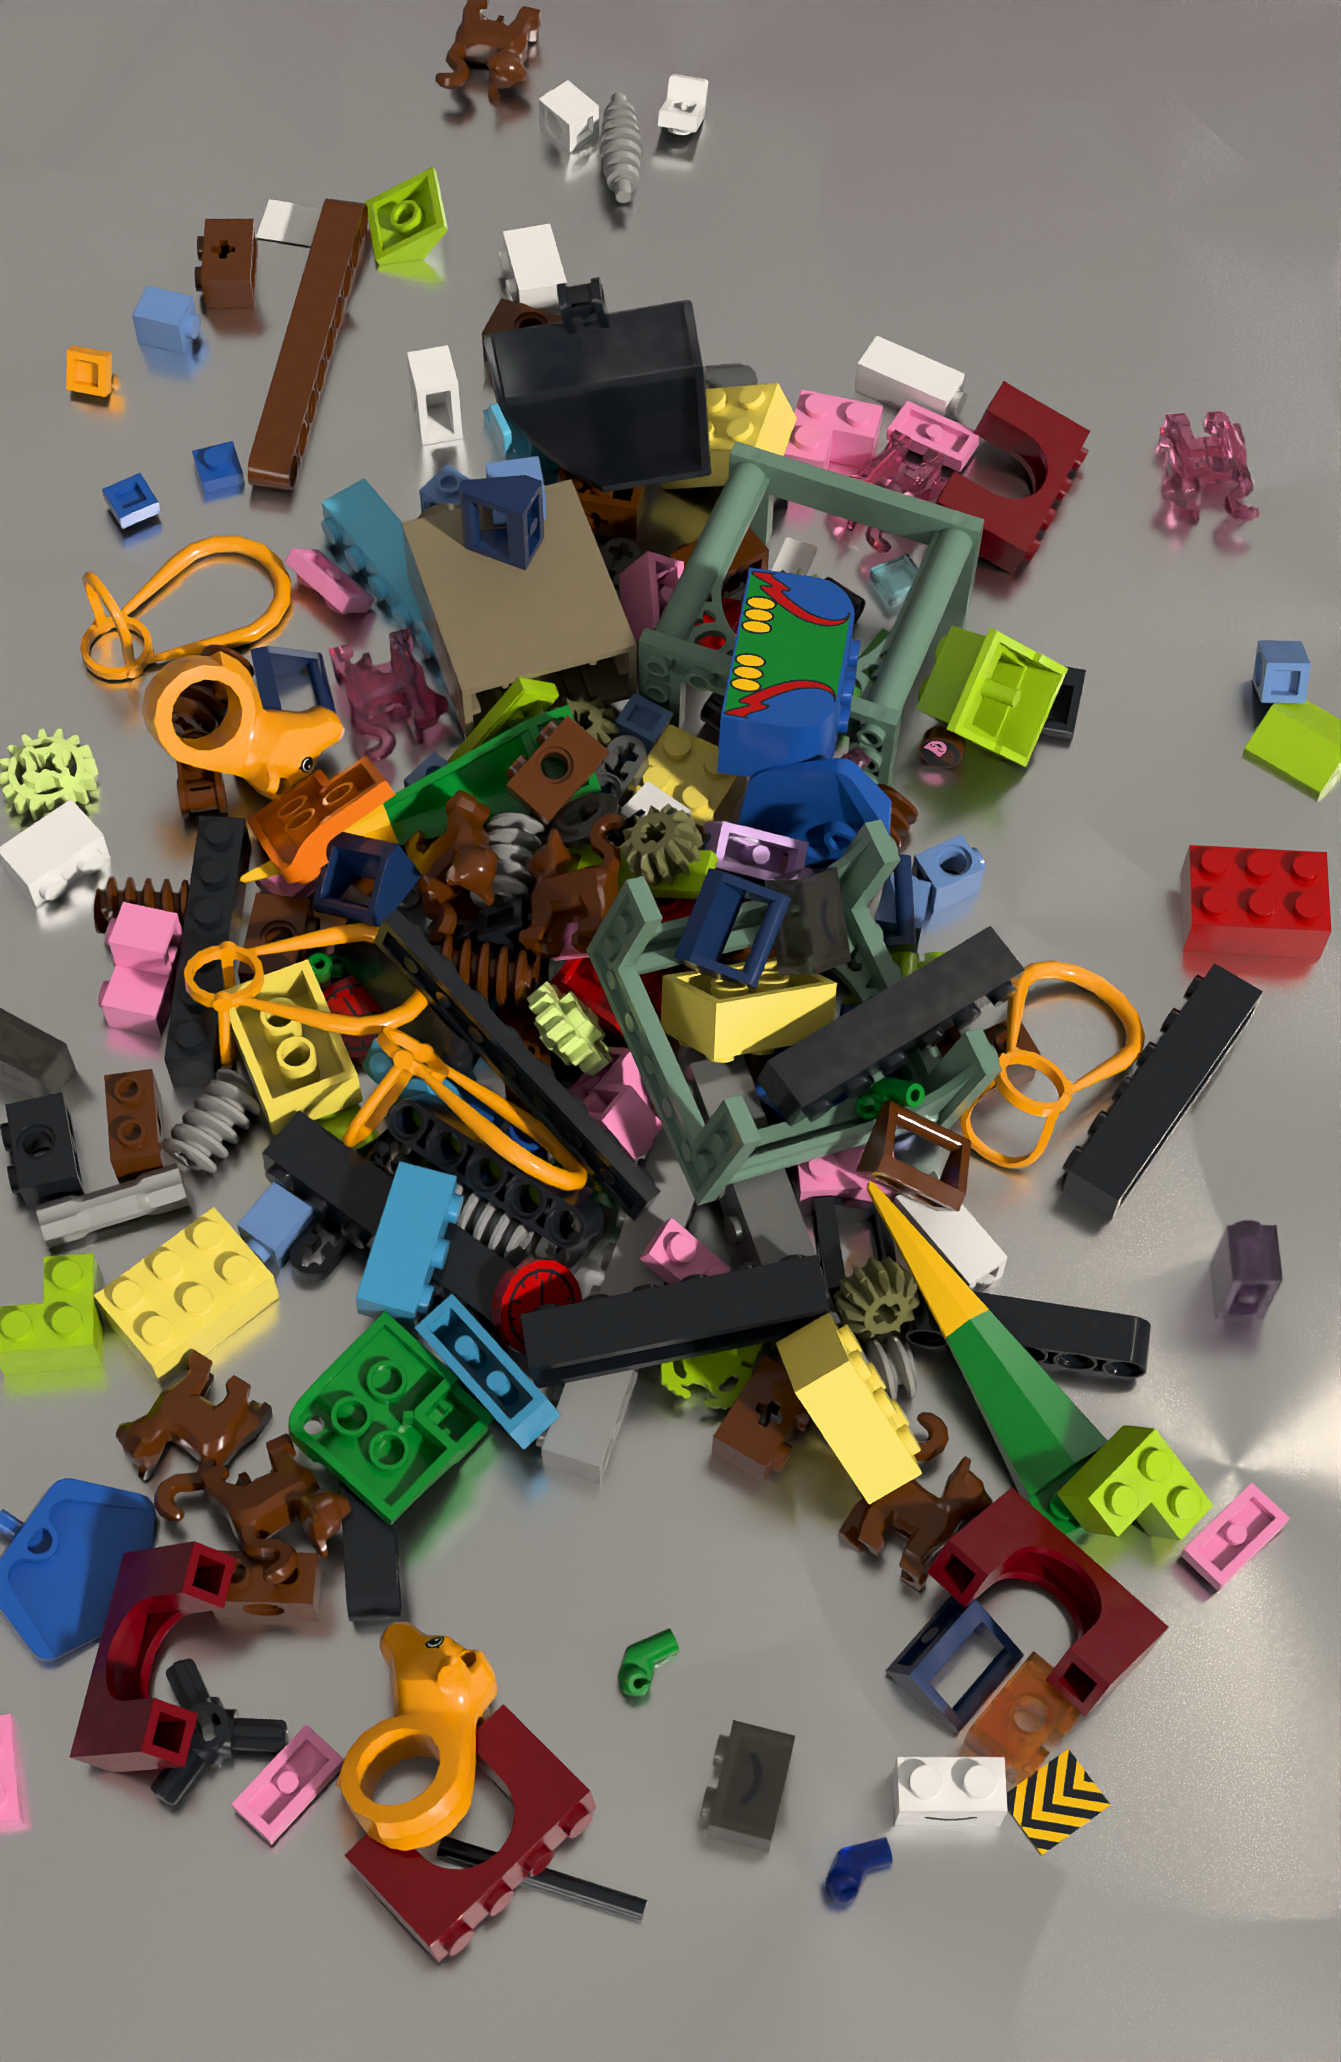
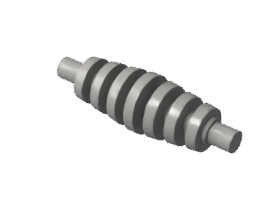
M616 92L611 96V102L604 109L599 148L609 189L615 193L618 202L627 203L631 200V192L637 188L639 183L643 144L634 107L627 102L624 93Z

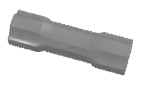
M177 1163L142 1173L134 1180L81 1196L69 1195L36 1205L35 1209L47 1247L51 1248L83 1238L89 1232L144 1215L155 1216L188 1206L189 1201Z

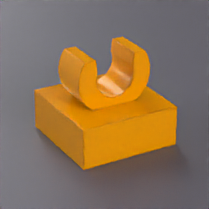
M75 345L68 348L66 355V390L102 397L110 394L112 352Z

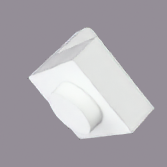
M672 74L669 78L667 99L659 110L658 126L667 127L669 132L677 135H688L691 132L696 133L705 117L708 80Z

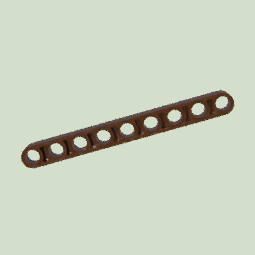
M328 198L324 201L248 462L249 485L290 491L295 487L365 239L368 224V207L366 203Z

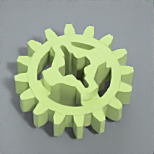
M39 729L38 738L34 740L24 734L21 736L23 746L19 748L9 745L7 747L11 759H0L2 773H0V786L7 804L14 803L19 815L26 813L30 809L33 819L36 821L42 817L43 812L51 813L70 799L74 803L77 801L87 804L89 799L86 790L92 791L97 789L94 776L98 775V769L89 745L82 746L79 736L76 734L66 740L62 729H57L53 737H47L45 730ZM74 764L77 766L75 777L72 776L74 773L72 766ZM23 772L22 779L24 783L20 785V776Z
M546 981L527 997L530 1003L529 1008L537 1015L536 1021L533 1023L540 1032L541 1036L539 1038L549 1050H552L562 1059L565 1065L570 1066L573 1064L576 1066L578 1064L585 1074L589 1073L591 1076H594L612 1061V1057L609 1055V1048L602 1042L606 1034L600 1027V1020L573 992L570 991L567 995L565 993L561 994L556 985L553 984L551 986Z

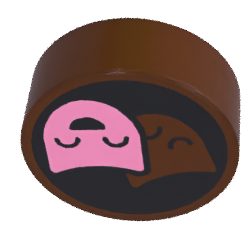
M933 727L923 734L919 753L932 766L953 768L961 763L966 743L963 737L947 730V727Z

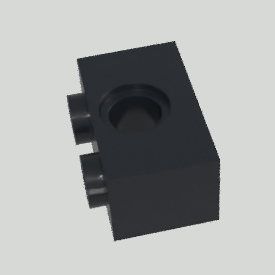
M63 1092L5 1104L8 1122L0 1124V1130L6 1152L13 1151L15 1165L7 1166L12 1193H21L28 1209L69 1195H84L85 1191L71 1112ZM50 1147L41 1156H31L38 1148Z

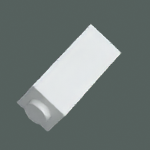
M879 336L875 337L857 363L855 391L898 410H901L908 400L949 419L951 415L956 417L959 415L967 397V394L962 392L964 373Z
M934 1171L928 1174L940 1180V1177ZM896 1192L894 1205L972 1291L981 1292L1003 1276L1008 1256L963 1204L959 1212L936 1211Z

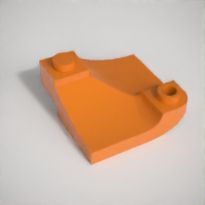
M365 755L331 780H328L323 771L318 769L246 820L268 857L286 882L306 884L314 880L320 874L321 868L329 863L326 856L329 842L396 794L369 757Z

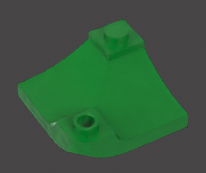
M384 1311L319 1376L296 1402L289 1416L288 1433L292 1442L314 1463L318 1462L330 1470L391 1526L439 1477L455 1463L457 1464L491 1429L494 1417L457 1384L459 1378ZM309 1421H317L322 1425L323 1430L319 1434L313 1435L306 1432L304 1426Z

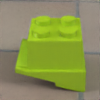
M951 625L948 635L943 636L938 643L935 653L937 661L930 677H926L919 688V703L916 709L947 726V730L963 737L988 753L1026 767L1068 668L993 628H989L987 635L984 636Z

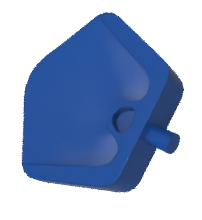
M831 758L765 768L750 777L738 825L809 842L804 866L821 872L842 857L864 823L881 819L890 835L892 802L874 781L851 760Z
M64 1478L56 1481L42 1495L24 1522L5 1509L1 1510L0 1532L10 1538L11 1541L0 1555V1614L32 1656L38 1661L46 1663L56 1661L102 1636L123 1553L153 1548L155 1508L154 1503L149 1497L140 1493L91 1482Z

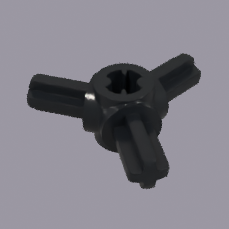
M191 1658L179 1660L166 1670L167 1680L179 1707L198 1713L185 1767L163 1769L152 1783L151 1791L165 1803L175 1805L204 1766L212 1769L216 1762L224 1758H234L236 1750L280 1752L287 1743V1723L284 1720L239 1718L237 1709H225L219 1697H210L194 1660ZM212 1723L216 1737L205 1741L202 1728Z

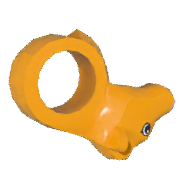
M221 651L211 656L188 655L169 662L152 678L144 693L142 714L146 729L159 747L179 762L206 770L239 776L245 779L259 794L272 800L278 799L295 784L308 777L321 754L338 743L344 734L341 718L334 711L321 705L313 706L304 711L263 709L259 692L249 671L237 659ZM202 680H218L222 682L226 688L229 700L227 714L221 725L209 735L197 739L182 738L176 735L172 723L173 705L180 693L189 685Z
M401 1621L394 1622L388 1626L382 1634L379 1643L383 1659L390 1668L394 1717L382 1720L361 1734L346 1754L336 1786L342 1790L349 1808L369 1838L389 1848L407 1851L434 1844L451 1833L466 1815L471 1805L475 1782L476 1729L491 1716L488 1707L496 1697L498 1689L492 1665L482 1651L466 1649L449 1636L427 1635L412 1623ZM417 1756L435 1758L440 1761L435 1779L422 1794L411 1801L393 1806L377 1804L373 1801L372 1797L378 1781L388 1769L400 1761Z

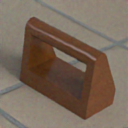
M886 1100L879 1111L856 1172L936 1211L959 1212L966 1195L971 1140L891 1100ZM896 1125L950 1151L940 1180L892 1157Z

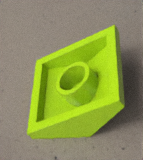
M433 167L365 201L368 207V222L375 261L379 265L423 260L448 231L437 171Z
M1307 699L1305 703H1274L1246 744L1243 753L1319 798L1341 768V719Z

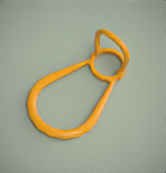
M212 536L188 544L171 557L122 610L119 609L98 576L93 572H86L82 577V581L95 620L81 638L80 652L86 667L94 675L107 680H123L139 677L147 664L182 658L188 655H200L205 646L211 644L233 649L257 641L279 624L290 605V576L282 559L266 545L242 536ZM214 553H240L255 558L269 570L274 581V596L266 612L250 625L154 654L152 638L147 627L139 620L127 616L195 560ZM100 599L110 614L109 617H106ZM111 628H117L125 666L120 668H108L99 665L89 655L90 646L98 635L107 633ZM129 629L136 631L144 640V649L137 659L134 657Z
M365 923L333 926L246 949L237 946L233 942L224 941L218 946H211L197 952L188 960L184 970V980L188 994L200 1004L206 1007H213L218 1011L221 1064L224 1068L228 1069L234 1065L236 1042L230 1030L229 1010L232 1007L242 1005L328 1032L364 1036L380 1034L384 1027L396 1029L413 1021L430 1002L415 987L414 993L402 1005L382 1014L355 1017L253 999L260 993L264 983L262 962L257 957L258 955L362 941L374 943L379 927ZM219 959L222 961L224 989L236 986L234 960H239L249 965L255 972L253 981L246 988L232 994L223 991L216 994L209 993L199 988L193 981L196 971L204 964Z
M1049 960L1029 963L1024 967L1025 971L1014 985L1017 988V992L1007 1000L1006 1054L1002 1053L999 1057V1065L1002 1071L960 1117L963 1137L971 1140V1148L985 1159L1001 1167L1014 1169L1034 1163L1045 1150L1060 1112H1064L1073 1098L1071 1095L1124 1071L1139 1059L1143 1051L1146 1035L1139 1013L1121 991L1103 977L1081 966ZM1057 979L1072 982L1093 992L1112 1008L1123 1023L1127 1036L1125 1046L1074 1083L1069 1081L1061 1069L1049 1059L1035 1052L1017 1048L1016 1044L1029 986L1037 980ZM1013 1064H1022L1041 1071L1057 1088L1059 1099L1055 1102L1044 1103L1024 1096L1008 1079L1006 1067ZM995 1084L1003 1097L1016 1108L1030 1115L1047 1117L1040 1139L1034 1150L1028 1155L1013 1158L1005 1156L988 1147L973 1132L970 1120L971 1112L976 1103Z
M383 1028L376 1040L383 1051L393 1059L394 1065L349 1125L343 1137L345 1146L355 1147L363 1142L386 1116L389 1108L396 1102L412 1076L416 1075L483 1142L523 1172L561 1190H580L585 1186L587 1171L541 1121L521 1107L449 1067L434 1053L433 1047L430 1044L420 1043L415 1038L398 1029ZM449 1077L506 1121L531 1137L549 1152L564 1169L544 1161L513 1141L497 1126L442 1084L445 1078Z

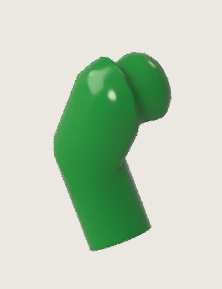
M325 952L316 953L308 959L321 990H325L331 984V978H340L345 974V966L335 953L326 955Z
M893 1077L882 1078L869 1089L867 1094H862L857 1098V1114L864 1120L877 1119L879 1111L886 1100H891L899 1105L917 1107L924 1100V1088L918 1083Z
M670 1628L637 1641L625 1649L617 1674L618 1684L622 1692L636 1697L644 1695L650 1688L655 1662L679 1652L677 1641Z

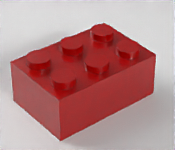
M1189 845L1180 873L1183 951L1320 959L1332 932L1327 852Z

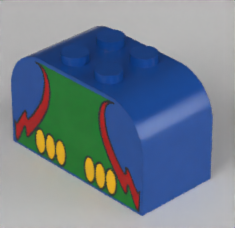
M749 567L721 712L717 772L752 777L758 771L769 767L833 758L837 734H847L850 705L857 669L855 668H857L861 640L852 639L855 616L853 604L848 595L836 584L818 577Z

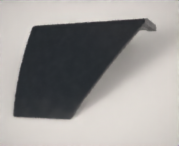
M595 277L591 278V283L574 286H567V283L557 284L558 302L563 321L485 335L483 342L495 398L505 419L542 453L581 481L606 493L703 477L711 474V447L705 373L691 300L608 313L601 278Z

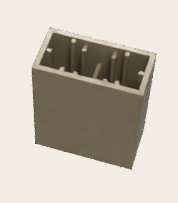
M572 479L547 486L544 485L546 494L544 539L526 571L466 549L463 541L461 507L452 503L438 504L426 509L417 519L401 523L407 576L465 739L518 677L554 683L559 697L551 705L555 707H561L563 696L575 702L578 701L579 696L583 693L589 703L600 697L602 703L608 705L630 699L634 692L637 693V643ZM479 505L480 530L507 528V525L493 526L491 510H482V506Z

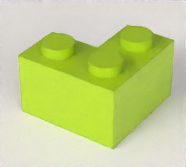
M94 1253L43 1257V1303L0 1306V1369L4 1375L103 1367V1316L93 1296L103 1289V1274Z
M1123 1425L1057 1492L1059 1498L1086 1532L1119 1537L1136 1519L1148 1535L1182 1540L1214 1506L1156 1428Z

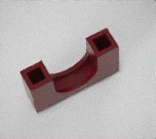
M1003 381L973 433L1012 455L1024 466L1032 482L1033 495L1019 499L1005 498L990 492L954 471L935 504L985 519L979 555L1013 574L1022 560L1029 564L1042 541L1035 537L1039 530L1045 533L1058 511L1051 507L1054 500L1061 502L1073 482L1072 479L1067 477L1069 471L1077 472L1089 450L1084 448L1083 445L1090 430Z
M1012 1487L953 1535L927 1570V1573L965 1608L992 1584L1002 1579L1016 1578L1030 1581L1052 1593L1072 1616L1077 1628L1078 1640L1067 1650L1046 1678V1681L1085 1717L1146 1658L1169 1628L1168 1625Z
M196 1541L123 1553L69 1758L110 1772L185 1767L198 1713L157 1698H149L148 1683L150 1670L162 1640L176 1622L192 1613L224 1609L236 1562L235 1557Z
M504 1704L476 1729V1764L510 1797L514 1805L512 1829L506 1842L495 1855L474 1867L448 1869L431 1863L416 1849L403 1851L389 1848L369 1838L367 1834L344 1855L355 1874L438 1963L447 1954L453 1956L464 1949L474 1935L473 1929L488 1914L495 1916L500 1913L514 1896L513 1889L528 1875L534 1877L541 1873L553 1859V1850L566 1837L575 1838L582 1833L590 1824L593 1818L592 1812L596 1809L591 1791Z

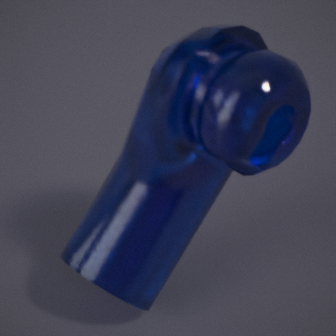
M882 1837L843 1847L836 1853L825 1877L826 1891L833 1900L842 1904L854 1901L860 1892L858 1889L866 1870L893 1863L887 1838Z

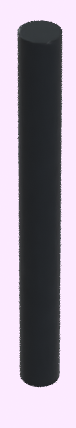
M444 1836L441 1838L437 1857L474 1867L487 1861L497 1852ZM545 1868L534 1877L528 1875L521 1882L528 1886L639 1921L643 1919L648 1901L647 1899L549 1868Z

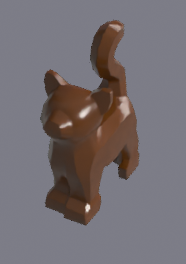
M468 0L463 9L462 22L456 32L454 44L447 52L445 60L454 72L437 73L435 76L436 83L445 89H456L463 86L470 76L469 67L465 62L488 66L490 82L488 90L489 99L495 98L499 89H511L516 84L526 82L528 72L523 63L527 59L528 42H536L539 38V27L542 24L541 11L523 6L518 11L516 18L509 25L504 24V16L499 15L497 20L494 21L482 14V9H487L489 0Z
M460 789L446 803L448 824L444 835L434 841L430 847H426L423 844L426 840L425 833L418 829L405 843L407 856L422 874L416 883V888L422 894L425 913L429 920H437L428 937L429 943L433 946L442 945L446 935L454 933L457 924V914L447 901L458 896L464 888L477 894L489 906L494 902L491 885L497 877L498 856L492 849H489L490 839L483 828V823L490 815V808L478 802L475 796Z
M617 813L605 814L599 817L592 825L589 841L592 851L603 859L599 865L577 869L581 855L571 853L562 843L557 829H551L547 845L537 849L534 856L527 860L526 868L536 881L529 898L532 914L531 925L527 929L520 931L519 941L526 949H531L537 956L540 955V958L559 957L564 946L563 938L566 924L578 922V930L572 934L571 945L580 953H587V947L619 893L620 848L607 840V836L610 832L626 825L624 816Z
M195 1350L188 1358V1366L186 1367L188 1373L186 1376L160 1393L148 1414L132 1422L120 1424L115 1436L122 1445L125 1455L139 1467L138 1477L144 1482L150 1477L166 1443L169 1441H174L200 1462L196 1472L174 1474L159 1484L154 1494V1508L161 1517L168 1521H181L184 1518L185 1513L174 1502L175 1495L179 1492L203 1490L199 1473L219 1463H222L224 1466L227 1465L236 1452L254 1439L273 1416L271 1405L264 1402L261 1404L254 1400L249 1403L251 1385L235 1375L228 1379L226 1383L227 1395L221 1403L214 1405L206 1400L205 1396L215 1380L214 1375L210 1373L213 1362Z
M922 1412L917 1416V1421L927 1430L929 1436L927 1440L918 1442L921 1451L914 1455L917 1461L933 1459L944 1451L949 1440L948 1429L943 1420L931 1412ZM965 1456L948 1476L940 1498L927 1491L914 1479L870 1505L863 1498L852 1508L838 1532V1538L858 1551L866 1545L871 1553L878 1556L885 1546L883 1535L887 1529L891 1528L909 1540L899 1567L902 1568L900 1579L920 1591L928 1578L925 1565L955 1535L963 1521L979 1515L993 1503V1500L986 1492L983 1481L970 1471L971 1459Z
M287 1433L266 1442L272 1466L271 1473L256 1478L252 1482L246 1472L238 1474L236 1484L226 1482L225 1480L229 1477V1472L222 1463L199 1473L203 1491L213 1508L229 1520L234 1536L239 1540L240 1548L254 1559L277 1560L263 1572V1579L271 1584L283 1582L293 1574L298 1556L293 1547L279 1539H269L270 1537L300 1519L303 1530L321 1558L328 1557L326 1540L340 1530L342 1519L351 1512V1506L346 1496L321 1489L312 1471L294 1459L296 1451Z

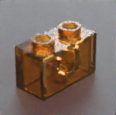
M1034 1651L969 1728L963 1742L979 1757H1004L1005 1776L1012 1784L1023 1772L1031 1778L1050 1754L1044 1748L1048 1740L1055 1732L1064 1738L1082 1715L1079 1710L1046 1681L1054 1667ZM1019 1711L1033 1713L1039 1719L1041 1728L1036 1731L1021 1729L1015 1722L1014 1714Z

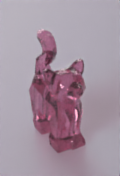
M1224 411L1207 412L1203 422V429L1211 437L1195 438L1190 427V421L1185 413L1166 414L1164 425L1160 427L1159 444L1169 448L1167 470L1170 477L1161 486V497L1170 500L1177 507L1189 509L1193 521H1199L1201 502L1206 484L1227 485L1236 483L1237 485L1226 493L1223 501L1227 513L1233 519L1241 522L1252 521L1257 518L1260 513L1258 507L1240 503L1241 500L1254 490V479L1248 470L1247 449L1240 423L1232 424Z
M896 429L890 435L885 451L868 459L858 474L849 476L934 504L949 480L941 478L944 456L931 449H928L923 454L921 468L915 471L906 465L905 455L908 452L907 449L911 442V437ZM848 520L847 530L852 531L858 523ZM868 527L865 535L869 546L878 553H888L892 546L882 535L891 533Z
M409 628L390 633L391 659L386 663L372 666V659L368 652L362 654V658L357 663L352 664L350 659L354 654L349 643L328 649L336 682L346 693L351 712V724L357 733L376 739L379 742L377 745L364 751V756L367 755L372 762L383 761L392 754L396 746V737L387 726L369 721V719H374L391 710L405 706L407 723L411 728L416 743L420 745L423 744V731L436 725L440 716L449 711L447 697L436 693L427 686L423 668L412 656L414 644Z

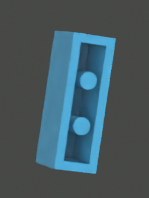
M399 1161L356 1295L358 1314L377 1319L386 1311L400 1325L414 1328L417 1325L420 1313L424 1315L429 1314L436 1286L429 1285L434 1268L443 1269L450 1245L449 1240L443 1239L448 1222L457 1223L462 1209L464 1196L457 1194V1176Z
M453 1294L414 1327L523 1450L561 1416L548 1398Z

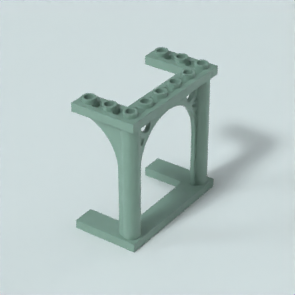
M736 441L729 456V477L656 628L652 630L645 627L639 638L638 695L672 712L673 715L669 724L681 729L686 717V683L694 689L711 691L725 696L736 634L729 626L724 615L721 590L726 574L749 527L767 546L772 535L774 496L929 545L891 631L875 649L858 659L857 668H855L857 669L855 683L860 688L861 696H852L847 734L838 733L850 737L847 759L856 763L875 784H884L892 787L904 704L946 606L966 612L972 598L985 519ZM709 615L715 622L703 623V616ZM708 636H718L725 640V644L718 650H713L696 643ZM863 670H876L871 674V680L875 681L874 684H871L869 678L862 672Z
M881 819L864 823L842 857L832 865L794 886L779 891V893L789 896L791 901L773 947L799 952L827 967L849 988L859 1005L903 979L900 967L897 963L893 962L884 943L882 929L877 922H874L867 907L901 860L898 855L897 844L888 834ZM640 876L625 881L586 951L697 1206L715 1201L726 1185L866 1145L876 1119H862L857 1114L855 1105L860 1095L867 1094L877 1081L885 1078L881 1071L870 1077L871 1083L863 1091L832 1107L826 1114L813 1122H810L806 1117L793 1126H790L786 1121L757 1130L741 1094L724 1099L705 1125L639 976L683 964L674 958V955L690 916L660 923L663 919L645 877ZM825 896L828 897L826 908L828 929H834L842 946V949L836 953L827 952L821 944V935L824 931L821 923V908ZM755 900L742 903L723 953L752 947L769 904ZM807 927H812L808 935V941L802 940L796 934H804ZM846 959H848L853 971L848 968L845 962ZM982 1027L965 1032L943 1058L936 1045L926 1052H922L918 1047L907 1054L909 1059L899 1070L904 1080L922 1085L925 1097L923 1102L917 1107L901 1106L950 1129L1002 1071L997 1051L988 1042ZM896 1125L895 1136L910 1132Z

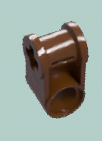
M191 729L183 732L180 737L197 739L209 735V733L202 729ZM176 760L178 772L177 791L182 818H190L191 813L217 809L220 813H227L228 805L222 773L194 767Z

